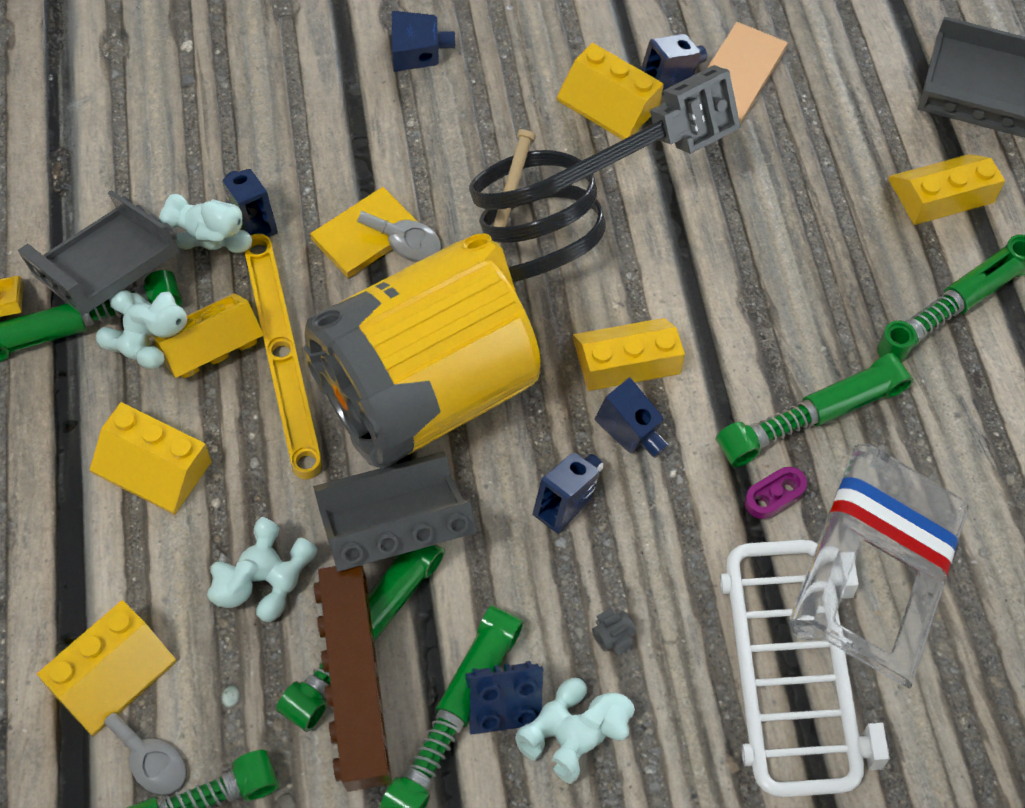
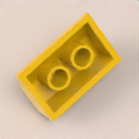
M592 42L575 59L557 95V101L624 140L635 134L651 117V109L660 105L664 83Z
M972 154L890 175L888 178L914 225L995 203L1005 183L1004 177L992 158Z
M233 293L187 315V323L178 334L168 338L151 335L150 338L155 347L164 353V363L169 372L175 378L179 376L187 378L199 372L198 367L208 362L216 364L225 360L229 356L228 353L237 348L245 350L254 346L257 343L256 339L264 336L248 300Z
M666 318L573 334V341L587 391L619 386L629 377L634 382L681 374L685 352L676 326Z
M120 402L101 428L89 470L100 478L175 515L212 461L205 443Z
M121 600L36 675L93 737L106 726L104 721L111 713L115 712L118 715L177 661L149 626Z

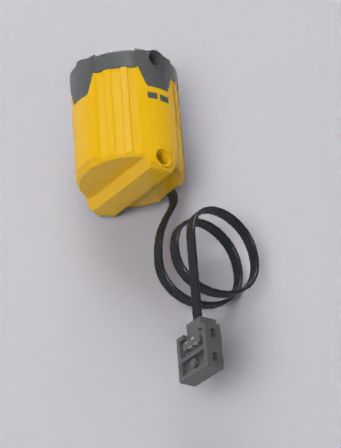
M713 65L663 90L665 103L650 110L653 125L584 160L568 153L553 150L529 151L523 169L535 166L567 168L540 182L506 192L481 193L490 184L509 174L514 155L493 164L479 173L469 185L473 203L485 209L479 219L483 234H475L460 240L308 318L304 332L306 343L304 352L309 370L321 393L327 395L336 414L350 434L353 446L369 465L382 469L523 392L538 380L540 374L538 344L528 316L516 294L513 282L528 279L563 266L589 252L602 239L606 229V221L602 206L596 198L597 186L593 173L658 140L670 145L675 143L676 148L691 154L741 128L728 69ZM584 178L589 182L587 190L572 185ZM544 198L576 200L569 207L537 221L509 227L490 226L495 221L498 209L511 208L512 210L515 207ZM590 209H593L598 215L593 228L579 240L548 255L508 267L503 249L496 243L521 242L547 235L575 222Z

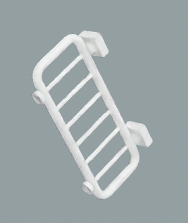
M810 540L759 542L739 545L730 552L727 558V573L720 574V589L722 595L730 594L749 743L742 744L743 765L752 766L756 783L764 792L771 796L794 797L840 794L852 791L860 784L864 776L863 759H867L868 770L884 769L889 761L883 723H870L864 730L863 736L859 737L834 590V587L838 588L839 599L854 597L859 584L853 553H839L835 566H830L827 552L821 545ZM805 553L815 559L818 574L741 579L740 562L747 557ZM819 581L823 607L746 612L743 586ZM814 614L825 615L828 640L750 645L747 619ZM830 647L834 674L755 679L752 652ZM834 681L836 683L840 709L760 714L756 689L758 686ZM841 716L846 745L765 750L761 725L763 721ZM847 752L849 772L843 778L776 782L768 774L766 757Z

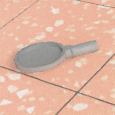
M362 210L360 212L357 222L381 232V234L388 235V241L393 250L408 260L419 262L441 249V242L437 234L420 222L401 220L392 224L388 220L385 221Z
M115 712L105 719L104 723L124 743V746L131 750L129 756L130 769L136 781L145 790L154 795L166 797L174 795L183 788L187 778L186 766L180 754L171 745L154 738L142 740L138 733L134 732Z

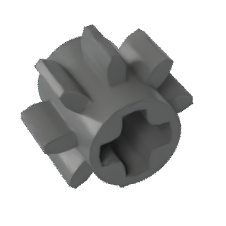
M609 608L597 615L598 620L595 621L597 626L592 628V633L599 647L604 652L614 649L615 653L619 655L632 647L630 644L633 642L631 637L636 635V629L627 613L624 611L614 613L612 608Z

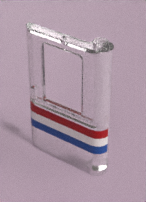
M868 444L855 445L850 453L788 621V626L793 630V634L807 641H811L813 638H822L848 655L857 658L910 689L914 683L969 511L968 503L882 450ZM862 541L869 543L910 567L916 573L914 586L891 653L884 651L839 625L835 618Z

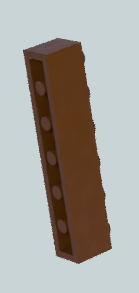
M362 565L337 572L336 566L318 569L319 582L314 583V594L316 603H322L323 615L317 617L320 637L326 638L327 650L321 651V660L324 672H329L331 685L325 686V696L328 708H333L335 721L329 722V733L332 744H337L339 758L333 759L336 782L341 781L347 792L392 784L366 574Z

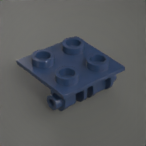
M526 661L522 664L511 665V667L509 664H504L503 672L500 671L498 665H495L493 673H491L490 668L478 670L473 668L472 673L465 674L466 686L470 688V735L520 728L530 724L539 716L542 710L543 666Z

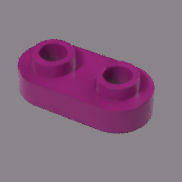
M783 467L749 488L745 498L746 510L753 517L759 519L772 517L802 498L807 487L806 476L795 467ZM783 485H790L793 490H786ZM756 501H764L767 506L761 507L757 505Z

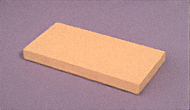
M736 22L708 68L716 65L729 70L741 125L784 54L788 42Z

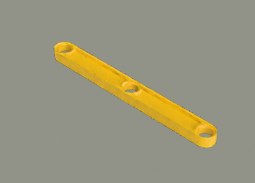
M254 234L251 235L252 244L245 252L261 330L264 334L263 339L292 470L298 478L304 480L312 479L320 473L322 461L271 241L266 235ZM255 245L267 247L266 251L261 254L250 252L251 248ZM280 346L290 349L289 354L285 357H276L273 355V351ZM304 456H310L316 462L311 468L302 469L297 466L298 460Z

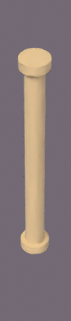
M518 130L517 138L519 140L503 192L516 190L530 143L534 142L536 134L531 131ZM511 208L498 209L493 226L506 227Z

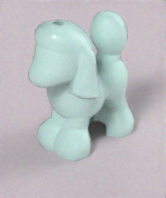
M171 194L159 215V222L162 224L166 222L171 228L180 227L185 229L184 233H177L176 244L181 249L189 250L201 246L208 250H217L224 246L233 253L246 252L252 244L250 234L240 230L243 220L242 212L234 204L212 199L204 204L190 205L182 195Z
M121 290L110 298V306L124 314V331L102 327L96 334V341L100 347L108 351L122 353L129 359L137 360L138 364L146 369L159 368L164 363V353L158 348L149 345V337L155 335L160 338H168L178 334L187 323V314L183 308L176 305L175 299L170 292H161L154 302L150 304L146 303L144 297L138 293Z
M260 517L256 521L253 530L257 542L240 555L236 566L223 561L215 562L210 566L213 580L211 587L208 589L207 597L219 607H237L247 601L252 594V582L266 580L272 585L273 589L271 593L259 602L256 608V615L262 621H274L285 610L287 594L296 587L299 574L315 558L318 548L310 541L300 537L296 540L290 551L292 559L283 562L272 548L280 527L273 521Z
M570 678L564 681L556 693L555 700L548 702L533 722L520 727L515 736L519 750L533 761H536L542 755L545 747L544 740L548 737H556L561 748L555 752L552 761L557 763L553 770L561 780L568 784H572L578 779L580 774L578 760L581 755L601 744L605 736L616 741H623L629 736L627 723L633 717L635 711L634 705L628 697L611 692L594 698L589 705V709L583 714L571 715L568 712V708L578 705L587 693V686L580 678Z

